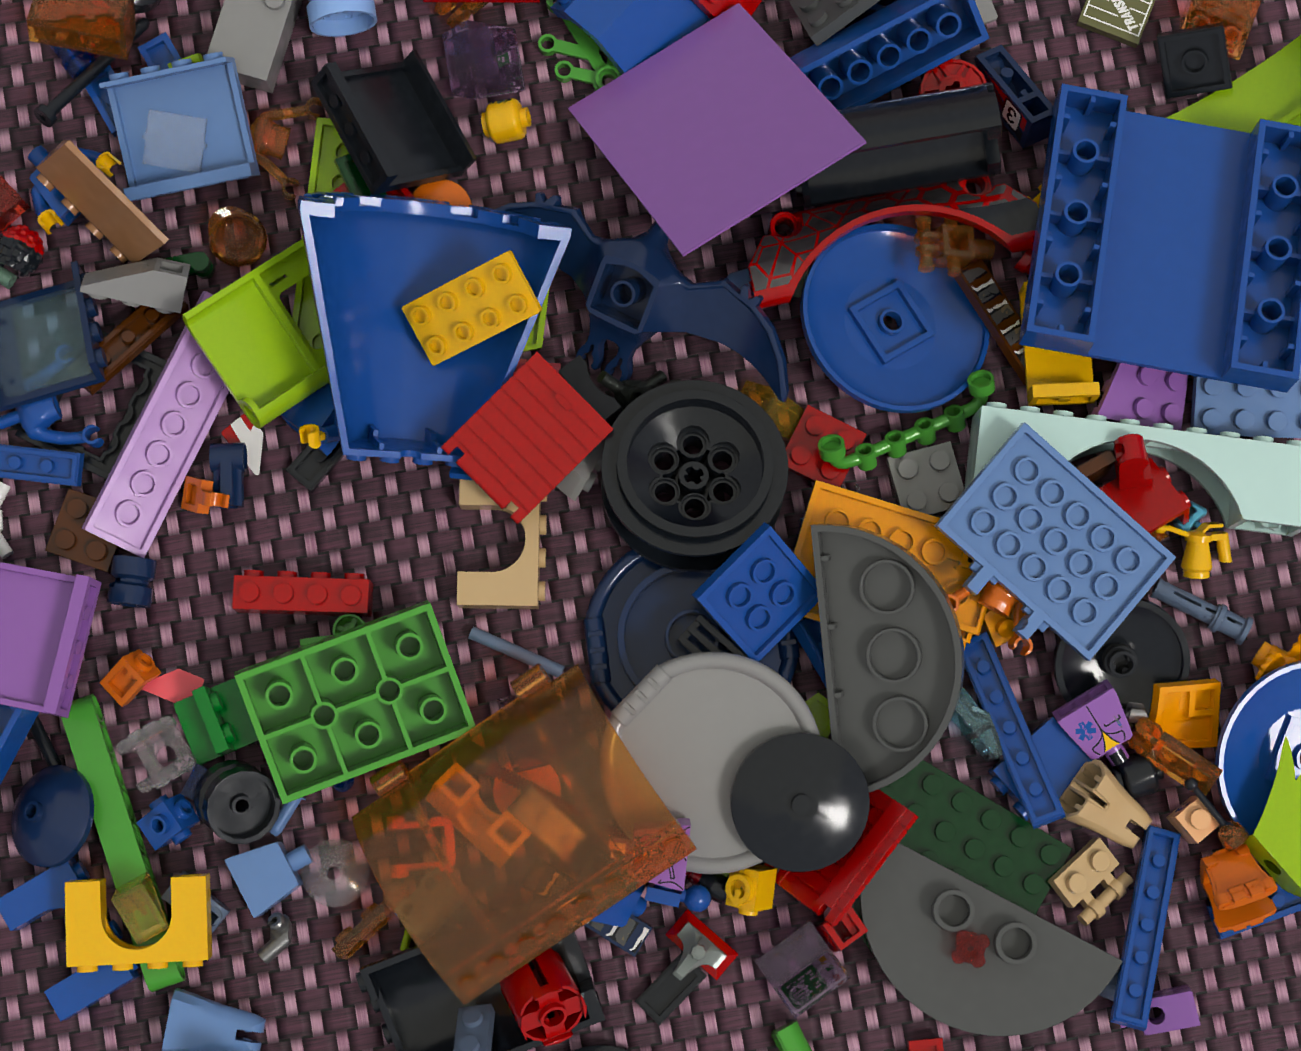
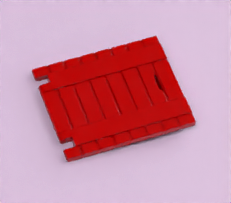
M536 352L441 446V449L449 455L458 447L464 455L457 460L456 464L502 510L512 501L518 509L510 518L518 525L614 429Z
M879 789L869 792L870 808L865 829L856 845L843 858L830 866L808 872H792L777 868L780 871L776 875L775 883L819 916L829 907L831 911L825 917V921L833 927L840 922L844 914L855 902V899L859 897L865 886L868 885L887 860L886 858L890 856L897 844H899L918 819L915 813Z

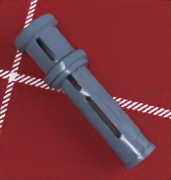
M1162 578L1158 579L1150 595L1151 598H1155L1206 623L1209 631L1213 633L1219 631L1235 639V644L1239 646L1246 639L1254 621L1251 617L1245 619L1229 611L1228 607L1224 604L1215 606L1164 581Z

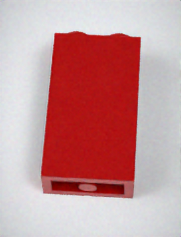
M1149 458L1153 476V485L1119 490L1116 478L1099 488L1150 534L1176 518L1183 525L1189 522L1191 503L1187 495L1182 490L1177 491L1171 484L1172 480L1168 471L1162 465L1158 467L1152 458Z

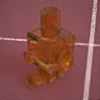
M921 216L915 219L917 233L914 234V242L919 244V246L915 247V256L919 257V272H932L935 270V267L947 268L948 276L957 277L961 275V269L965 268L974 258L991 260L994 256V241L975 239L972 226L958 225L957 221L945 218L944 224H941L935 232H931L930 224L932 220L930 217Z

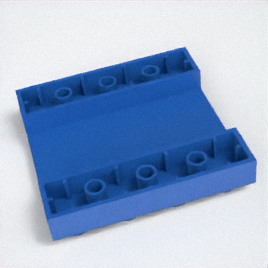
M1062 84L1053 105L1019 345L1287 393L1299 380L1301 365V126L1260 119L1251 133L1129 112L1126 111L1128 95Z

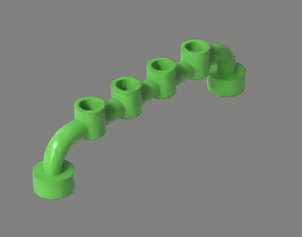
M978 370L971 373L967 378L969 393L974 398L969 403L963 406L950 405L945 408L944 414L932 419L928 417L920 418L915 422L914 427L905 431H890L885 435L884 440L875 444L862 443L855 448L854 453L846 455L844 439L836 434L826 435L818 441L820 458L838 469H848L858 465L860 470L870 471L877 466L876 457L887 453L891 458L903 457L907 452L906 444L917 440L921 445H930L936 441V431L945 427L950 432H960L966 427L965 419L974 415L982 405L985 406L988 396L995 391L994 375L987 370Z

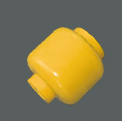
M514 98L491 102L487 105L485 112L481 114L483 132L486 138H491L496 144L522 140L526 135L527 127L531 126L529 109L527 107L523 108L521 103Z

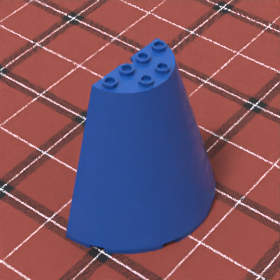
M313 192L299 196L298 212L342 454L346 455V459L353 461H366L368 456L379 457L380 461L386 463H399L401 457H413L412 462L418 465H432L433 461H445L447 466L459 467L456 462L464 453L456 447L447 455L441 449V446L513 376L538 314L433 366L409 324L402 307L509 250L513 252L542 307L571 238L572 228L556 222H542L541 218L474 205H469V207L449 205L447 201L383 194L360 196L354 195L352 192Z

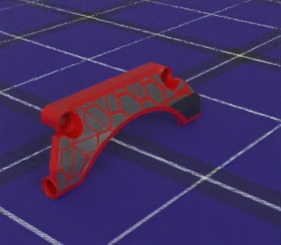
M985 176L868 196L795 213L779 212L771 219L768 235L762 237L748 266L751 280L749 281V286L754 294L752 298L759 295L763 296L764 299L760 304L762 309L790 303L801 278L825 249L839 238L859 227L890 217L903 215L943 217L967 224L988 234L1012 253L1033 249L1038 206L1035 201L1004 183L994 185L992 188L989 177ZM976 183L980 187L981 193H970L966 188V184ZM779 224H786L791 228L792 233L788 236H781L776 232L775 227Z

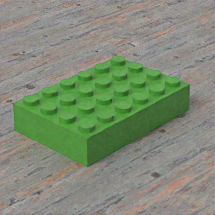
M428 600L234 672V677L282 804L477 730L433 608Z

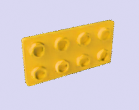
M509 250L404 305L402 310L430 363L435 366L542 311V307L513 252Z

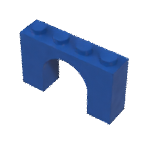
M71 858L66 863L49 868L0 898V913L9 930H20L55 909H65V882L69 880L90 879L89 872L81 861L76 862L75 858ZM108 919L114 934L119 939L123 938V933L114 920L109 921ZM133 964L132 970L112 971V965H100L96 972H75L45 990L44 993L59 1020L64 1021L140 977L137 970L140 964Z

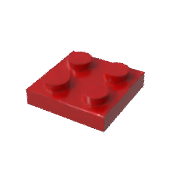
M807 405L786 447L788 470L813 483L815 480L841 487L850 468L838 469L829 462L823 461L819 455L818 441L826 435H839L844 439L846 455L854 453L855 448L863 443L867 434Z

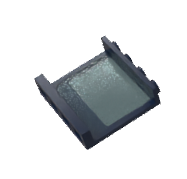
M78 261L71 262L74 280L0 301V412L105 382L103 368L108 366V362L103 348L99 347V342L103 341V334L99 323L95 322L94 319L95 316L99 315L95 299L87 293L80 292L85 273H83Z

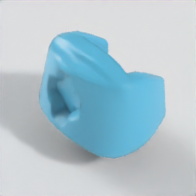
M1190 501L1189 522L1183 525L1178 518L1172 522L1176 528L1187 532L1192 530L1193 527L1198 528L1201 525L1199 520L1206 516L1208 512L1206 508Z

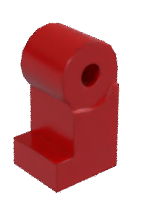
M1127 434L1116 439L1114 442V457L1116 459L1114 467L1119 490L1153 485L1152 471L1143 436Z
M852 906L836 926L833 927L824 920L815 927L816 931L827 943L830 951L833 952L842 951L868 932V929Z

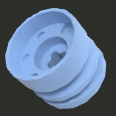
M308 0L310 2L306 7L310 30L320 36L343 37L367 31L377 23L374 0Z

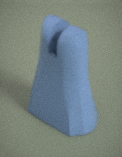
M176 988L170 1003L162 1051H260L261 1042L245 1037L238 1038L236 1033L237 1030L264 1033L266 1019L254 1013L227 1006L195 993Z

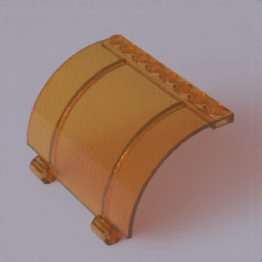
M539 663L512 680L510 685L517 698L410 771L402 760H398L369 778L371 785L380 798L352 816L354 829L363 853L390 905L423 955L464 1005L697 849L693 840L666 807L624 745L602 709L579 664L553 681Z

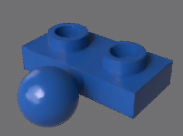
M648 882L645 900L679 908V903L683 902L690 911L702 912L710 905L711 895L708 889L702 885H692L688 889H684V891H678Z

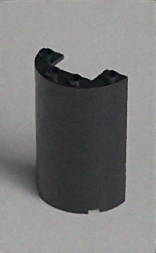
M993 83L837 109L866 140V144L795 188L797 197L803 196L805 206L810 207L1001 174L998 138H1002V123Z
M558 891L360 967V972L356 973L358 985L362 993H369L375 1013H382L385 1023L381 1027L387 1043H394L396 1051H453L458 1008L492 1004L495 1010L491 1051H527L542 1045V1041H533L528 1037L527 1040L525 1039L499 984L502 966L509 956L518 950L523 952L533 972L535 967L528 953V946L533 945L549 947L559 953L587 1005L586 1018L582 1015L579 1023L571 1030L572 1033L606 1020L587 962L566 908H564V904H561V897Z

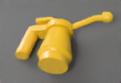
M1204 522L1197 529L1188 532L1171 525H1164L1155 531L1158 534L1170 531L1185 537L1184 540L1187 543L1181 562L1183 577L1191 579H1207L1210 577V571L1213 568L1209 546L1211 541H1216L1219 562H1232L1228 532H1207L1210 528L1224 527L1223 523Z

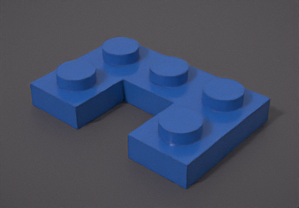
M166 32L137 47L148 66L160 65L161 70L169 69L168 63L181 59ZM109 65L86 87V90L112 135L116 137L117 131L107 89L100 88L99 83L110 81L109 75L115 74Z

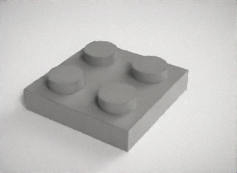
M951 441L907 452L900 458L888 457L886 459L899 506L929 515H936L946 512L964 491Z

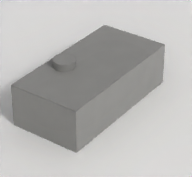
M224 0L207 54L223 52L224 57L235 58L241 85L273 93L302 0Z

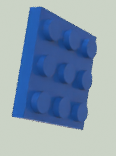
M765 522L692 594L736 646L748 658L758 662L818 603L816 579L774 529Z

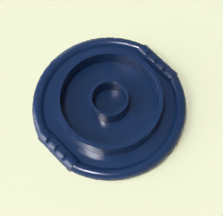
M631 549L619 558L605 573L591 597L583 624L591 684H593L596 692L610 711L657 664L660 665L668 660L692 654L677 639L700 614L736 646L692 596L717 569L700 572L673 570L650 562ZM701 625L697 628L721 652L731 653ZM792 629L759 661L779 673L790 684L797 668L798 659L800 658L798 639ZM691 634L688 640L701 652H710Z

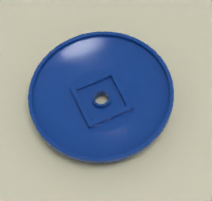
M865 225L839 238L813 262L804 280L801 293L800 316L802 329L810 352L819 367L843 392L865 405L894 413L923 412L937 408L958 396L968 387V376L981 369L987 354L990 332L953 277L958 271L967 267L965 262L953 250L935 237L903 225ZM884 316L892 317L896 321L897 330H891L885 326Z
M1301 661L1274 669L1253 683L1231 709L1220 733L1215 760L1218 792L1229 818L1246 838L1254 833L1263 814L1275 780L1285 737L1288 739L1292 752L1295 780L1301 774Z

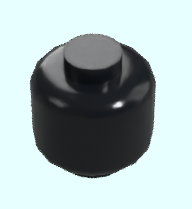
M1144 751L1129 754V758L1124 763L1110 769L1115 778L1134 799L1156 793L1159 789V780L1164 778L1159 760H1152L1151 756Z

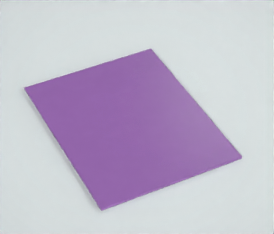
M740 3L568 108L683 257L866 144V140Z

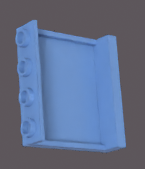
M223 52L209 53L203 55L204 61L192 63L191 58L171 62L172 68L161 70L160 65L148 66L140 69V75L129 77L128 72L109 75L110 81L99 83L100 88L107 89L129 184V187L123 188V191L130 201L260 175L235 58L224 57Z

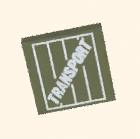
M1086 0L1076 25L1136 48L1155 0Z

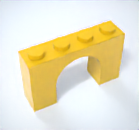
M210 873L184 874L170 877V925L165 935L158 942L146 946L128 944L119 939L110 928L107 919L106 878L78 879L65 882L66 967H77L78 973L98 971V966L112 965V971L132 970L133 964L147 963V969L168 968V962L181 961L182 967L203 966V960H209L212 957Z

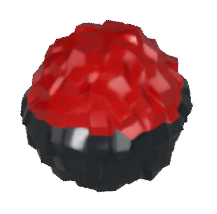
M20 224L11 226L0 234V266L2 268L4 265H7L21 272L20 277H28L30 273L35 272L39 265L43 264L45 249L38 232L30 230L26 225Z

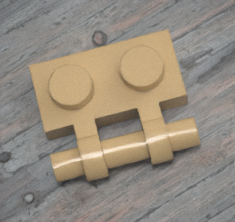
M1093 837L1048 880V883L1067 907L1074 908L1078 903L1083 906L1084 910L1077 918L1084 926H1088L1094 919L1099 920L1106 913L1105 908L1115 899L1120 900L1127 893L1126 888L1133 882V879L1126 872H1123L1118 878H1114L1111 872L1120 863L1100 837ZM1101 883L1105 890L1095 899L1090 892Z

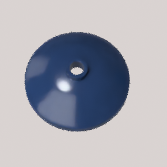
M53 765L41 769L26 782L16 798L11 816L13 842L18 853L25 861L34 866L52 868L66 863L82 848L90 833L94 818V798L87 779L74 768Z

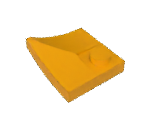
M1213 678L1153 684L1152 703L1144 733V745L1163 748L1217 747L1221 682Z

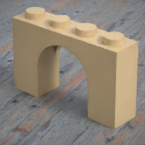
M460 479L459 506L461 510H499L512 515L518 509L511 501L502 510L473 480ZM547 496L541 502H547ZM541 502L520 522L525 531V546L521 556L513 565L496 572L457 571V606L459 608L539 609V601H545L546 581H539L540 568H546V548H540V535L547 534V515H541Z

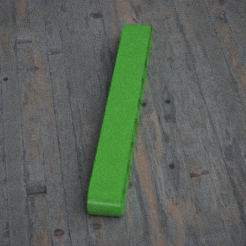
M92 693L73 700L69 717H61L77 769L87 779L92 789L94 798L93 819L133 945H151L158 942L165 935L170 923L139 826L136 823L137 820L100 705ZM182 961L168 962V968L147 969V963L140 964L146 985L151 992L186 980Z

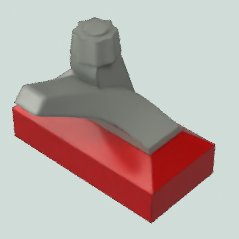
M688 909L665 934L683 950L681 959L673 972V975L680 981L699 966L714 979L718 980L739 955Z

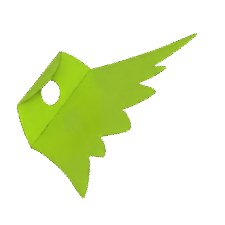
M1285 737L1277 773L1263 814L1254 833L1245 838L1243 844L1248 846L1250 853L1283 890L1301 897V774L1295 780L1292 752L1288 739Z

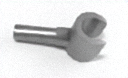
M1128 702L1125 716L1128 722L1135 723L1136 746L1144 747V724L1148 721L1145 705Z

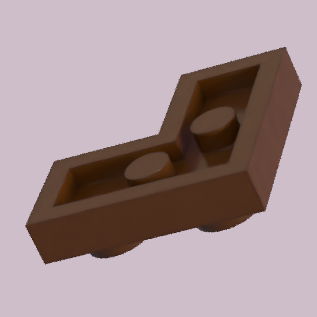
M68 489L45 551L110 574L113 556L118 554L120 547L81 529L97 498Z

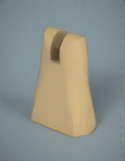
M1097 759L1083 764L1059 799L1066 817L1064 819L1131 849L1135 847L1140 838L1126 826L1128 822L1144 830L1152 822L1146 810L1124 789L1108 767L1101 760Z

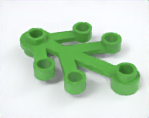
M546 0L547 8L550 12L554 13L550 7L555 0ZM562 19L576 43L556 39L551 34H544L538 40V48L542 55L552 56L558 53L587 60L593 70L573 67L569 61H560L556 64L554 71L556 79L562 83L576 80L592 84L596 91L604 86L602 83L604 79L611 78L614 80L622 75L609 58L605 64L599 54L600 47L572 21ZM545 41H551L554 46L551 49H545L542 47V44ZM563 67L570 70V73L566 76L558 73Z

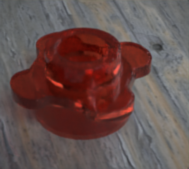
M961 930L956 934V950L952 952L951 957L957 964L966 962L971 963L976 968L982 967L986 962L984 953L985 949L990 945V940L985 934L978 935L974 932ZM969 946L974 947V950L971 952H969L967 949Z

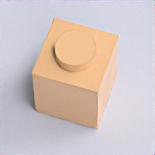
M1197 796L1189 797L1166 817L1188 844H1198L1219 826V823Z

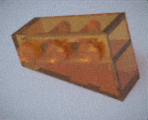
M33 0L26 20L29 41L124 60L128 59L136 32L134 0Z

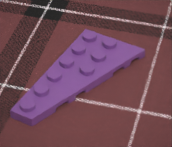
M1116 362L1117 364L1111 378L1105 381L1101 390L1104 394L1098 407L1093 408L1091 414L1103 415L1107 417V421L1120 423V419H1135L1140 421L1141 426L1153 427L1154 423H1167L1174 426L1173 430H1181L1188 375Z

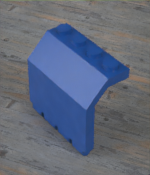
M557 0L550 7L558 18L572 21L587 33L621 74L626 73L711 20L692 0Z

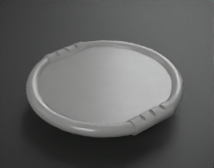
M699 652L683 655L660 665L657 664L611 711L612 714L603 736L600 755L601 781L605 798L616 822L629 838H632L634 822L689 818L691 829L686 872L724 874L744 870L763 862L746 847L734 825L730 806L733 780L743 760L764 741L790 732H808L820 735L808 705L800 693L779 673L754 659L738 654Z

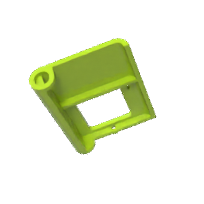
M303 239L190 309L182 316L189 332L246 417L258 429L329 383L323 346L319 349H314L310 346L280 300V294L310 275Z

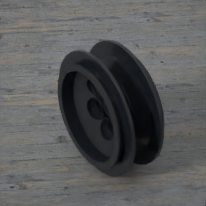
M704 380L676 381L645 392L631 402L617 417L612 425L614 430L607 435L602 453V500L614 530L637 554L650 562L673 570L687 572L710 571L718 569L764 522L772 528L774 527L780 514L787 487V451L780 431L774 421L750 397L736 389L716 382ZM692 445L699 448L700 452L689 454L684 448ZM660 461H665L671 464L672 467L668 470H660L656 467V464ZM717 461H724L730 467L720 470L713 464ZM664 492L670 494L673 499L668 502H662L656 496ZM718 492H725L730 495L731 499L722 502L717 500L714 495ZM689 508H697L702 512V515L693 518L688 516L685 511Z

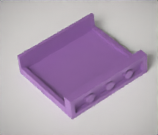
M0 562V705L64 718L69 717L101 582L84 575L76 574V576Z

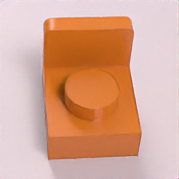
M138 649L123 656L100 681V684L123 707L129 704L148 682L156 679L161 674V671L155 666L153 659L149 655Z

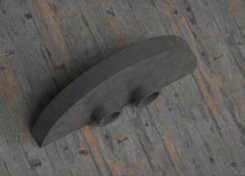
M813 524L810 526L831 740L841 745L856 760L865 776L869 792H873L893 783L915 768L932 751L946 731L958 705L963 686L965 664L962 633L955 610L943 587L932 572L907 549L887 537L867 529L841 524Z
M900 843L897 844L896 848L886 858L887 860L859 895L861 921L868 929L865 937L875 960L890 983L908 1001L927 1015L948 1026L969 1033L987 1036H1014L1041 1031L1057 1025L1088 1006L1109 984L1123 962Z

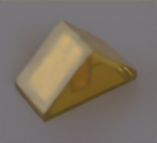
M746 380L741 392L758 403L774 421L781 436L790 440L805 410L788 396L786 402H781L771 387Z
M148 872L116 888L111 901L138 945L169 928Z

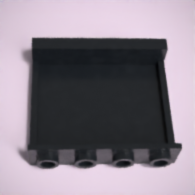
M412 50L403 62L341 71L336 62L326 63L311 81L312 87L372 195L460 177L477 159L417 50Z

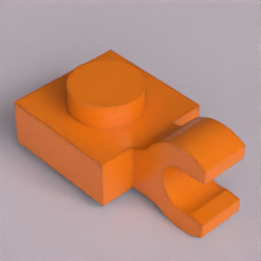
M186 476L181 509L200 514H209V508L213 506L228 508L230 495L213 492L214 481Z

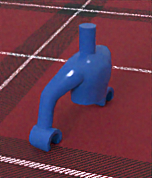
M68 346L61 347L56 354L57 362L24 382L25 391L30 392L42 387L44 388L65 369H69L77 360L72 359L65 362V358L67 355L74 353L75 350ZM56 396L15 407V411L0 416L1 430L20 423L25 433L32 440L58 445L87 443L93 448H100L104 444L102 438L90 440L93 433L100 431V428L95 425H88L83 431L79 432L47 429L55 421L62 419V412Z

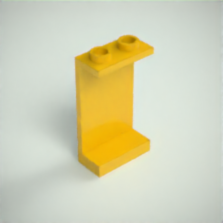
M1028 280L1023 283L1019 291L1021 325ZM1023 345L1028 406L1093 404L1100 396L1099 382H1094L1091 357Z

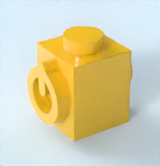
M757 864L744 870L729 873V878L725 885V905L738 908L739 914L747 916H757L759 911L772 909L777 868Z

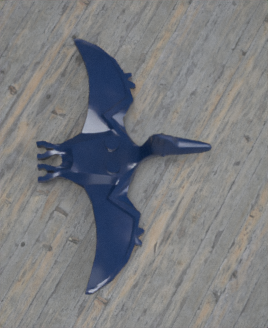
M538 192L535 194V201L513 202L497 208L498 210L541 218L542 222H556L572 228L571 238L558 268L571 276L584 294L585 305L589 311L590 330L587 342L578 350L576 357L580 355L585 360L587 353L592 351V369L597 370L601 368L604 360V344L608 339L619 348L617 355L606 365L604 371L611 375L615 372V368L621 365L622 376L619 381L630 380L633 374V355L645 341L657 332H687L719 342L736 351L749 361L765 378L777 398L781 402H786L789 393L786 357L775 326L760 307L764 299L763 296L759 295L752 298L748 284L743 285L740 290L728 278L693 283L676 266L668 249L669 238L656 221H654L648 231L636 237L608 239L595 236L584 219L580 208L562 205L561 195H553L547 199L545 193Z

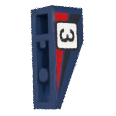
M999 45L976 55L974 61L977 68L983 73L987 83H993L1001 120L1020 146L1026 148L1048 138L1053 105L1002 45Z

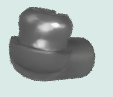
M279 912L273 913L268 918L267 924L270 926V940L257 951L260 958L266 964H269L291 944L292 923L287 915Z

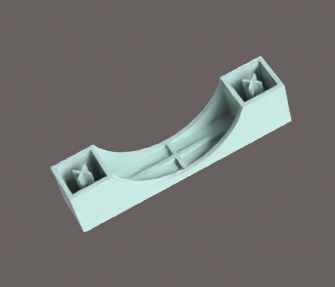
M987 402V405H982L972 417L964 490L1019 425L1024 422L1070 463L1090 454L1107 450L1114 451L1116 439L1127 434H1139L1144 438L1148 454L1176 465L1193 477L1206 490L1217 506L1225 528L1290 537L1301 532L1300 440H1288L1286 444L1275 443L1274 438L1269 436H1254L1253 440L1243 439L1236 432L1224 431L1220 432V435L1207 434L1206 429L1189 427L1186 428V431L1173 430L1174 426L1167 423H1154L1153 427L1141 426L1139 420L1120 419V423L1107 421L1106 416L1095 414L1087 415L1086 418L1073 417V412L1065 410H1055L1053 414L1040 413V408L1033 406H1021L1020 410L1008 409L1007 404L1001 402Z

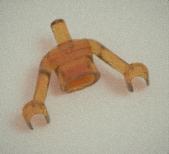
M318 97L310 98L307 100L306 105L263 112L250 126L258 164L264 167L282 185V195L288 200L296 199L297 196L288 193L285 187L288 184L300 186V183L295 178H288L266 156L279 160L283 159L291 128L280 126L273 121L307 115L312 120H317V117H320V115L311 112L309 107L313 104L323 106Z

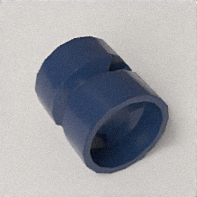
M114 555L110 574L115 578V582L109 584L107 603L128 607L151 608L153 589L149 586V582L155 580L157 561L135 556Z

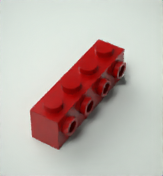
M244 570V575H234L232 609L239 613L325 616L355 614L359 617H372L374 584L369 579H364L365 574L345 573L344 579L331 578V573L311 572V578L297 577L298 572L277 571V576H264V571Z

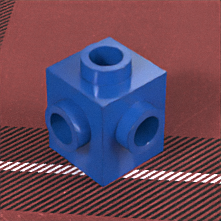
M180 793L171 798H168L165 794L149 805L151 811L136 823L156 851L170 843L178 845L193 834L190 829L200 819L195 813L192 804Z

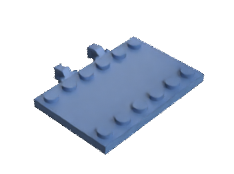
M1025 422L1019 425L934 525L973 560L968 567L973 573L967 578L962 587L970 594L977 595L988 581L992 585L998 582L1024 605L1021 610L1026 615L1018 622L1012 630L1021 639L1028 640L1037 629L1044 632L1049 627L1087 661L1093 658L1176 558Z

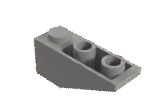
M157 257L88 272L84 275L80 292L87 293L94 299L103 300L110 298L120 300L123 304L132 307L140 305L153 307L158 312L165 314L181 313L191 265Z

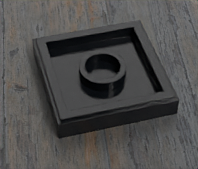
M1224 22L1157 34L1166 99L1231 89L1233 87Z

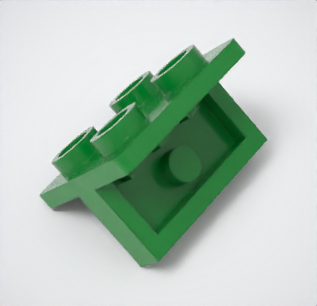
M236 679L228 680L212 688L202 686L193 690L192 696L174 703L175 711L197 765H203L259 741Z

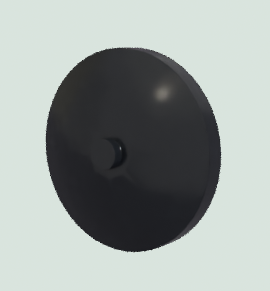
M1142 598L1090 661L1085 660L1058 637L1053 656L1054 677L1058 689L1067 703L1107 679L1115 689L1124 713L1126 712L1128 702L1142 703L1145 705V711L1149 719L1153 684L1187 681L1190 672V650L1186 637L1177 622L1160 606ZM1128 722L1130 728H1135V723Z
M790 732L764 741L747 755L734 777L730 806L736 830L746 847L755 856L775 868L792 872H808L830 866L843 858L856 845L868 820L870 798L867 781L860 766L841 745L818 734Z

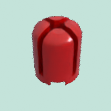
M542 945L528 946L529 958L535 969L532 972L521 950L511 954L500 971L499 984L501 991L526 1040L528 1037L533 1041H542L544 1046L559 1044L573 1036L571 1030L579 1023L582 1015L586 1018L587 1005L559 953Z

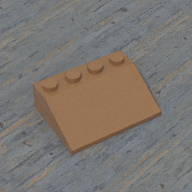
M63 140L35 167L40 172L36 178L50 192L56 188L65 197L60 202L74 216L80 212L89 221L85 227L99 240L104 236L113 245L109 250L123 264L127 260L131 263L141 261L169 240L70 140Z

